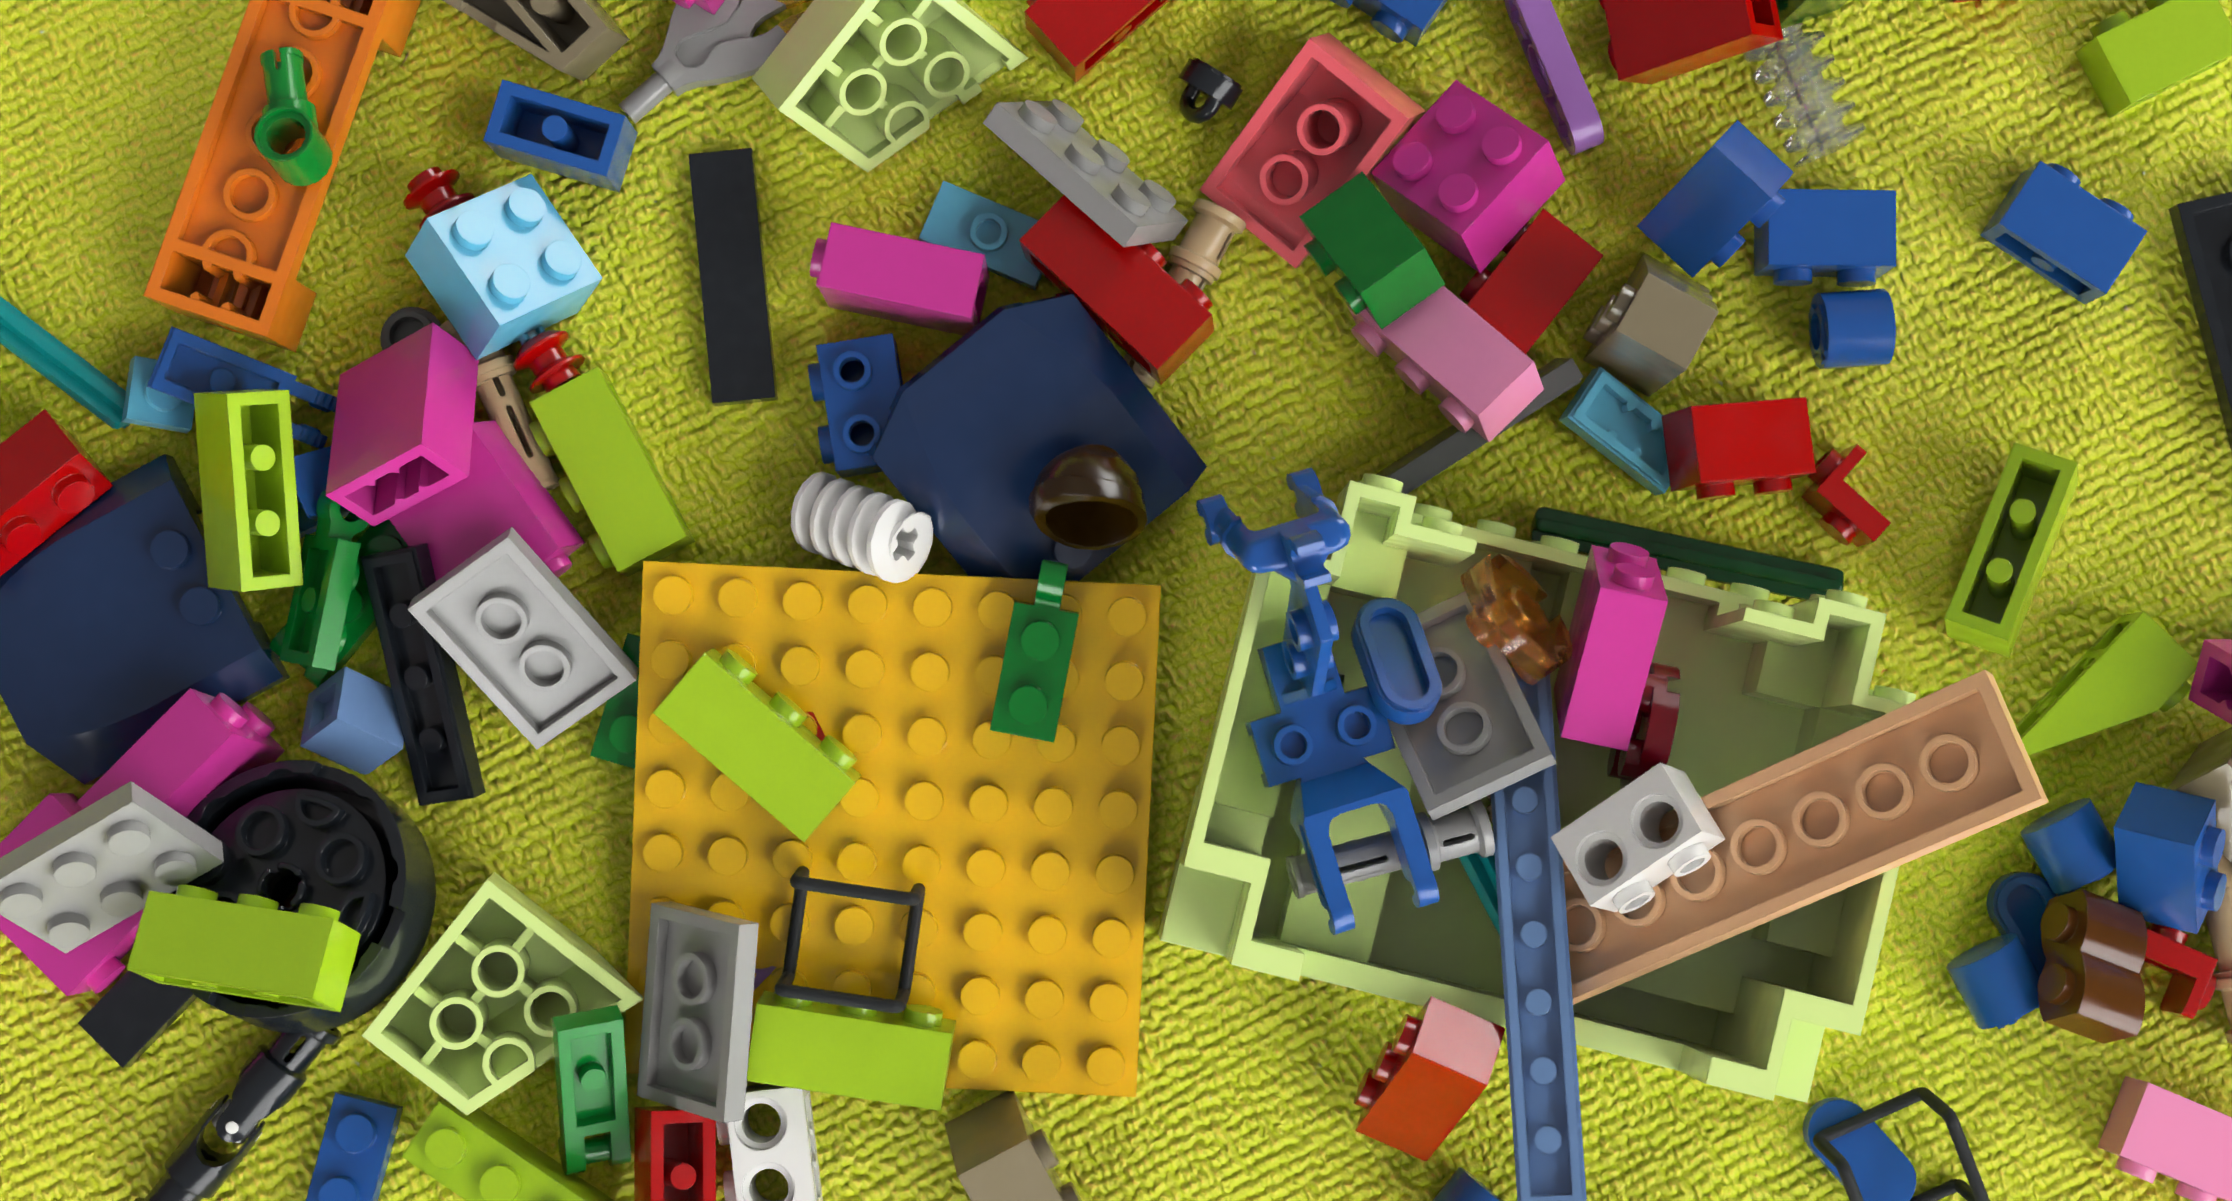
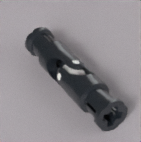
M336 1027L311 1033L278 1032L268 1045H259L241 1067L232 1099H228L229 1095L226 1094L213 1103L166 1160L165 1169L167 1171L145 1198L139 1197L134 1201H201L203 1198H212L261 1136L265 1121L263 1120L260 1123V1120L267 1118L292 1099L307 1080L304 1072L327 1044L334 1045L341 1038V1032ZM301 1036H305L306 1039L294 1053H290V1049ZM212 1119L217 1134L222 1140L244 1144L230 1154L215 1152L204 1141V1129Z

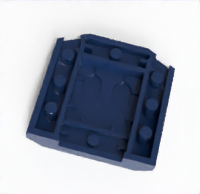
M1069 291L1032 302H1018L1000 306L898 389L889 408L891 413L878 442L874 441L869 452L870 457L906 501L911 503L916 513L923 512L931 517L933 534L968 576L1039 579L1043 559L1069 564L1066 580L1080 581L1122 546L1119 545L1101 550H1084L1068 547L1042 533L1030 514L1028 497L1033 490L1034 483L1041 470L1053 458L1067 450L1080 445L1100 444L1117 451L1138 477L1146 504V525L1187 493L1207 467L1079 300Z
M167 454L113 481V486L0 576V695L26 744L84 785L95 784L190 688L214 697L221 692L234 700L238 705H241L290 678L282 661H279L280 657L270 650L271 641L261 622L253 621L238 591L208 587L204 527L197 515L202 510L175 459Z

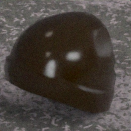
M1100 444L1080 445L1057 455L1041 470L1028 497L1030 514L1040 531L1052 540L1076 549L1101 550L1122 545L1135 539L1145 529L1147 523L1146 504L1143 499L1144 494L1135 471L1117 451Z

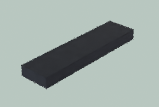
M752 148L689 154L712 404L714 406L778 400L754 152Z
M419 544L361 556L419 806L470 799L486 793L455 661L407 610L415 596L436 582L428 544Z
M294 874L284 876L274 887L272 893L273 900L281 903L296 894L298 883L301 882V879ZM128 970L78 1024L122 1068L131 1067L197 997L188 988L159 984Z

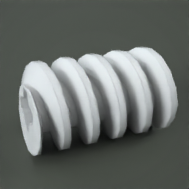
M822 471L811 475L803 482L794 498L791 510V529L796 542L808 552L819 554L824 558L840 562L842 565L859 569L863 573L877 576L879 579L892 583L909 580L920 571L928 558L933 542L931 517L923 512L916 513L910 502L893 499L890 495L874 492L873 489L865 486H856L854 482L842 478L837 479L836 476Z

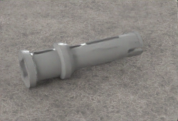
M1480 799L1434 821L1424 812L1415 813L1432 871L1439 870L1441 862L1478 853L1481 857L1485 858L1494 855L1495 842L1487 811ZM1390 831L1333 846L1344 885L1402 869ZM1306 853L1297 856H1287V872L1297 899L1316 893L1317 889Z

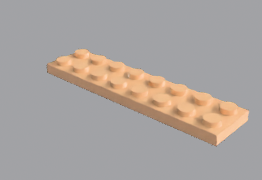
M1987 670L1978 672L1701 797L1724 835L1725 840L1709 850L1711 858L1705 865L1685 876L1676 877L1674 874L1653 887L1655 896L1649 902L1634 911L1620 914L1618 911L1612 912L1590 906L1563 860L1573 1005L2048 803L2049 801L1993 674ZM1675 809L1667 812L1660 822L1659 833L1663 842L1672 838L1677 831L1679 820ZM1619 846L1611 850L1605 860V871L1609 879L1614 877L1622 866L1623 856Z

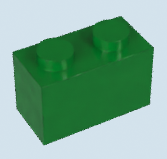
M1363 172L1299 216L1313 238L1304 245V248L1325 277L1336 271L1341 279L1334 283V286L1351 311L1358 315L1366 309L1381 330L1445 285L1426 248Z

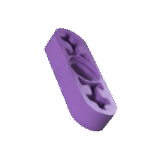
M1504 0L1510 21L1566 150L1571 155H1576L1603 144L1604 131L1601 119L1551 0Z

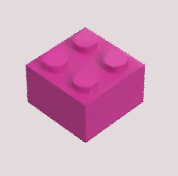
M1457 80L1452 83L1370 172L1383 197L1399 217L1479 273L1488 266L1565 182V177L1549 140Z

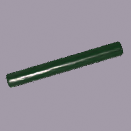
M1548 507L1537 509L1531 525V541H1540L1541 535L1560 537L1579 543L1578 553L1589 555L1591 545L1609 548L1613 542L1629 543L1647 550L1649 557L1656 558L1659 570L1667 571L1668 567L1684 568L1705 574L1707 576L1706 580L1729 585L1731 583L1753 585L1769 590L1772 594L1805 601L1809 600L1810 594L1826 595L1828 589L1843 591L1844 574L1838 568Z

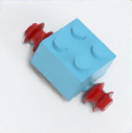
M436 166L421 172L407 185L410 193L404 199L403 205L408 210L421 208L426 216L419 225L420 231L405 256L476 360L481 359L520 341L522 346L518 351L513 367L515 370L531 369L536 376L529 387V391L532 394L543 391L548 393L580 376L581 374L577 369L584 363L585 357L582 354L568 356L562 348L569 338L568 332L557 330L545 331V328L577 314L602 280V276L533 175L529 174L475 197L473 193L458 194L453 187L460 177L459 172L455 169L442 171L440 167Z

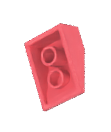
M1330 33L1309 38L1199 190L1217 205L1240 217L1247 224L1246 229L1294 268H1298L1309 256L1304 245L1313 239L1299 216L1361 172L1372 181L1374 178L1370 172L1416 124L1426 110Z

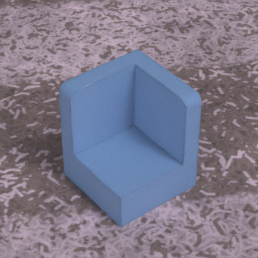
M345 666L309 693L301 747L360 774L371 773L403 749L404 737L392 688Z

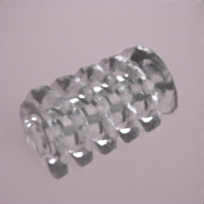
M1803 23L1782 29L1783 40L1743 53L1745 60L1748 62L1765 61L1753 75L1754 81L1758 85L1776 83L1765 94L1763 98L1767 107L1786 106L1774 119L1773 124L1777 130L1796 129L1783 144L1785 151L1788 153L1807 152L1793 168L1809 164L1844 148L1866 130L1864 123L1844 125L1842 119L1856 104L1854 100L1834 102L1832 95L1846 81L1844 77L1823 78L1822 72L1836 60L1834 54L1813 55L1811 50L1826 36L1823 31L1803 33L1801 28Z

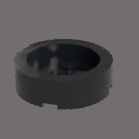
M286 760L261 765L229 779L208 794L186 817L222 842L224 863L185 885L214 891L219 894L217 901L237 903L239 894L257 895L273 900L272 893L277 882L284 876L294 874L301 879V882L298 883V891L290 901V907L279 906L278 910L298 913L300 903H311L329 907L341 912L339 922L361 933L341 1012L188 988L196 997L219 1010L267 1030L283 1033H311L338 1027L367 1013L390 995L407 976L417 961L431 928L436 900V879L430 851L422 833L408 814L394 801L355 775L340 769L322 765L317 761Z

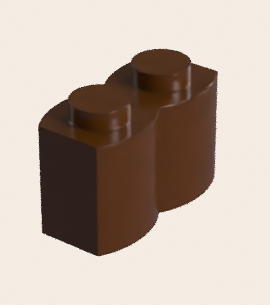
M2083 889L2049 899L2040 924L2042 948L2046 957V962L2038 980V1001L2043 1021L2102 1044L2137 1036L2142 1026L2145 1012V989L2139 974L2147 950V928L2142 913Z

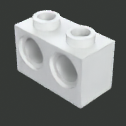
M1660 762L1554 834L1551 839L1588 904L1592 907L1612 912L1618 911L1620 914L1634 911L1649 902L1655 896L1653 887L1674 874L1676 877L1685 876L1705 865L1711 858L1709 850L1724 841L1725 837L1687 774L1682 770ZM1675 809L1679 820L1677 831L1672 838L1663 842L1659 833L1660 822L1667 812ZM1619 846L1623 856L1622 866L1619 872L1609 879L1605 871V860L1610 851Z
M770 1084L746 1087L744 1120L729 1123L716 1121L720 1145L730 1144L733 1170L724 1171L723 1175L725 1201H771L762 1197L756 1188V1175L764 1169L777 1170L787 1180V1197L778 1201H823L810 1091ZM760 1103L768 1104L778 1112L781 1126L776 1135L765 1137L758 1135L751 1129L748 1122V1113L751 1106Z

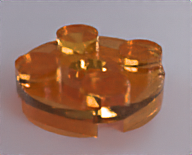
M1499 553L1492 559L1491 554H1489L1461 575V583L1473 608V611L1465 617L1470 632L1486 648H1491L1496 644L1511 661L1513 668L1523 681L1529 685H1534L1571 659L1572 643L1565 623L1560 614L1551 621L1548 620L1545 612L1538 604L1548 595L1534 577L1519 563L1504 554Z

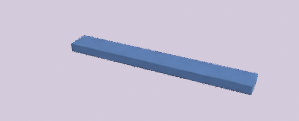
M1549 666L1511 668L1556 761ZM1555 764L1491 794L1517 1201H1587L1563 858L1551 839L1554 834L1561 830L1557 768Z

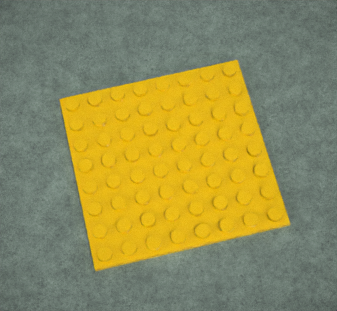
M644 560L627 981L644 997L651 903L672 901L759 923L755 968L764 969L770 966L776 968L753 993L751 1044L756 1004L764 991L775 992V985L783 972L795 889L790 884V878L800 866H805L809 869V878L911 892L914 884L921 883L925 887V896L911 992L906 1005L919 1004L936 1007L943 1011L942 1018L956 1020L946 1088L1136 1097L1161 585L1065 581L1060 609L1079 612L1055 741L1049 742L990 730L1014 602L1017 600L1034 604L1038 579L917 573L907 581L892 583L879 579L877 576L863 573L860 570ZM712 648L716 649L721 655L727 649H730L741 656L758 673L753 679L757 686L771 698L777 692H780L791 699L808 717L802 724L817 736L816 721L807 713L813 712L825 737L827 735L834 737L857 758L852 767L861 774L860 778L805 842L800 840L653 713L699 658ZM807 891L796 973L791 985L894 1000L898 991L910 906ZM644 998L626 1010V1073H639Z

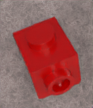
M1858 444L1844 449L1841 453L1834 448L1827 451L1816 462V473L1807 475L1814 483L1801 497L1822 515L1818 522L1832 538L1846 546L1852 542L1855 546L1860 547L1875 542L1891 522L1843 481L1867 453Z
M2149 922L2144 962L2173 974L2160 1004V1010L2174 1016L2193 1019L2197 1011L2204 1009L2213 996L2216 987V977L2213 975L2218 959L2186 946L2188 934L2178 929Z

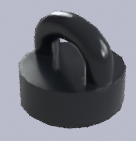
M1195 57L1193 59L1189 58L1178 77L1188 84L1180 98V111L1185 119L1192 123L1200 124L1210 120L1217 113L1221 105L1232 110L1243 91L1239 83ZM1200 93L1208 98L1201 107L1197 108L1195 107V102Z

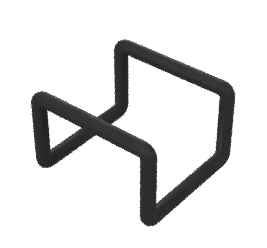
M800 866L790 878V884L795 889L783 972L775 985L776 994L787 998L890 1013L904 1011L912 986L925 896L924 885L916 883L912 887L911 892L815 879L809 878V869L807 867ZM807 891L910 906L898 991L894 1000L791 985L796 973Z
M1919 1087L1821 1130L1813 1137L1814 1146L1837 1168L1849 1200L1864 1201L1848 1161L1829 1141L1922 1100L1946 1122L1969 1185L1961 1179H1953L1912 1197L1910 1201H1938L1956 1192L1967 1201L1990 1200L1956 1113L1928 1088Z

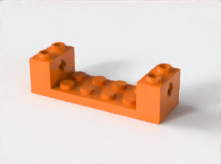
M421 0L249 1L143 296L178 314L296 353L317 294L296 280L377 51L379 50L401 58ZM281 47H293L303 52L308 101L315 105L318 129L328 141L333 153L332 165L328 173L318 182L308 186H295L285 182L257 149L254 140L255 127L262 117L264 106L268 105L263 67L260 63V55L267 50H274L277 62L281 61L279 51ZM299 138L289 143L283 154H290L298 150L305 138Z

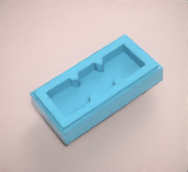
M946 181L942 182L919 236V241L985 254L988 271L1033 290H1036L1042 273L1025 258L1019 239L1038 221L1037 219Z
M1602 367L1591 370L1559 418V421L1654 495L1664 494L1670 486L1662 424L1663 415Z

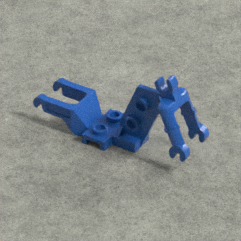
M1310 467L1289 473L1286 477L1289 489L1293 490L1296 495L1295 511L1299 519L1262 530L1252 531L1242 523L1239 516H1236L1231 511L1221 494L1198 500L1196 507L1199 516L1205 520V537L1210 546L1220 543L1228 555L1234 559L1237 558L1243 567L1251 573L1262 574L1274 571L1290 580L1291 589L1283 641L1257 649L1276 714L1247 722L1245 725L1248 735L1253 738L1263 771L1261 778L1264 787H1273L1296 779L1291 804L1290 823L1305 850L1321 905L1328 911L1330 917L1328 921L1329 929L1333 935L1355 929L1353 910L1329 837L1330 822L1339 814L1370 804H1378L1389 825L1404 877L1413 886L1414 895L1412 900L1414 905L1420 908L1439 902L1440 896L1408 790L1365 759L1366 757L1396 748L1388 720L1376 709L1367 686L1344 692L1334 660L1332 646L1333 641L1339 640V628L1334 611L1327 600L1322 601L1318 586L1332 582L1331 573L1323 564L1329 554L1339 551L1348 544L1351 532L1349 524L1338 513L1335 503L1330 498L1323 496L1317 475Z

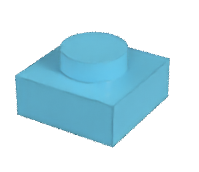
M134 356L130 360L121 422L188 433L192 430L194 405L147 387L157 360Z

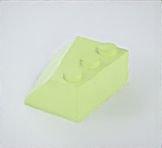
M813 0L752 79L780 112L868 173L929 129V121L958 99L962 104H965L982 92L979 84L1005 66L1010 71L1027 60L1028 57L962 0Z
M494 872L484 882L362 1036L465 1115H469L554 1057L552 1017L618 1005L620 1012H625L642 1001L644 997L597 950Z

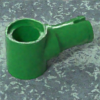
M293 47L279 48L281 61L277 62L274 50H267L260 55V63L263 67L268 105L264 106L262 117L255 127L254 140L257 149L285 182L295 186H308L318 182L328 173L332 165L333 153L328 141L318 129L315 105L308 101L303 52ZM299 138H305L298 150L290 154H283L289 143Z

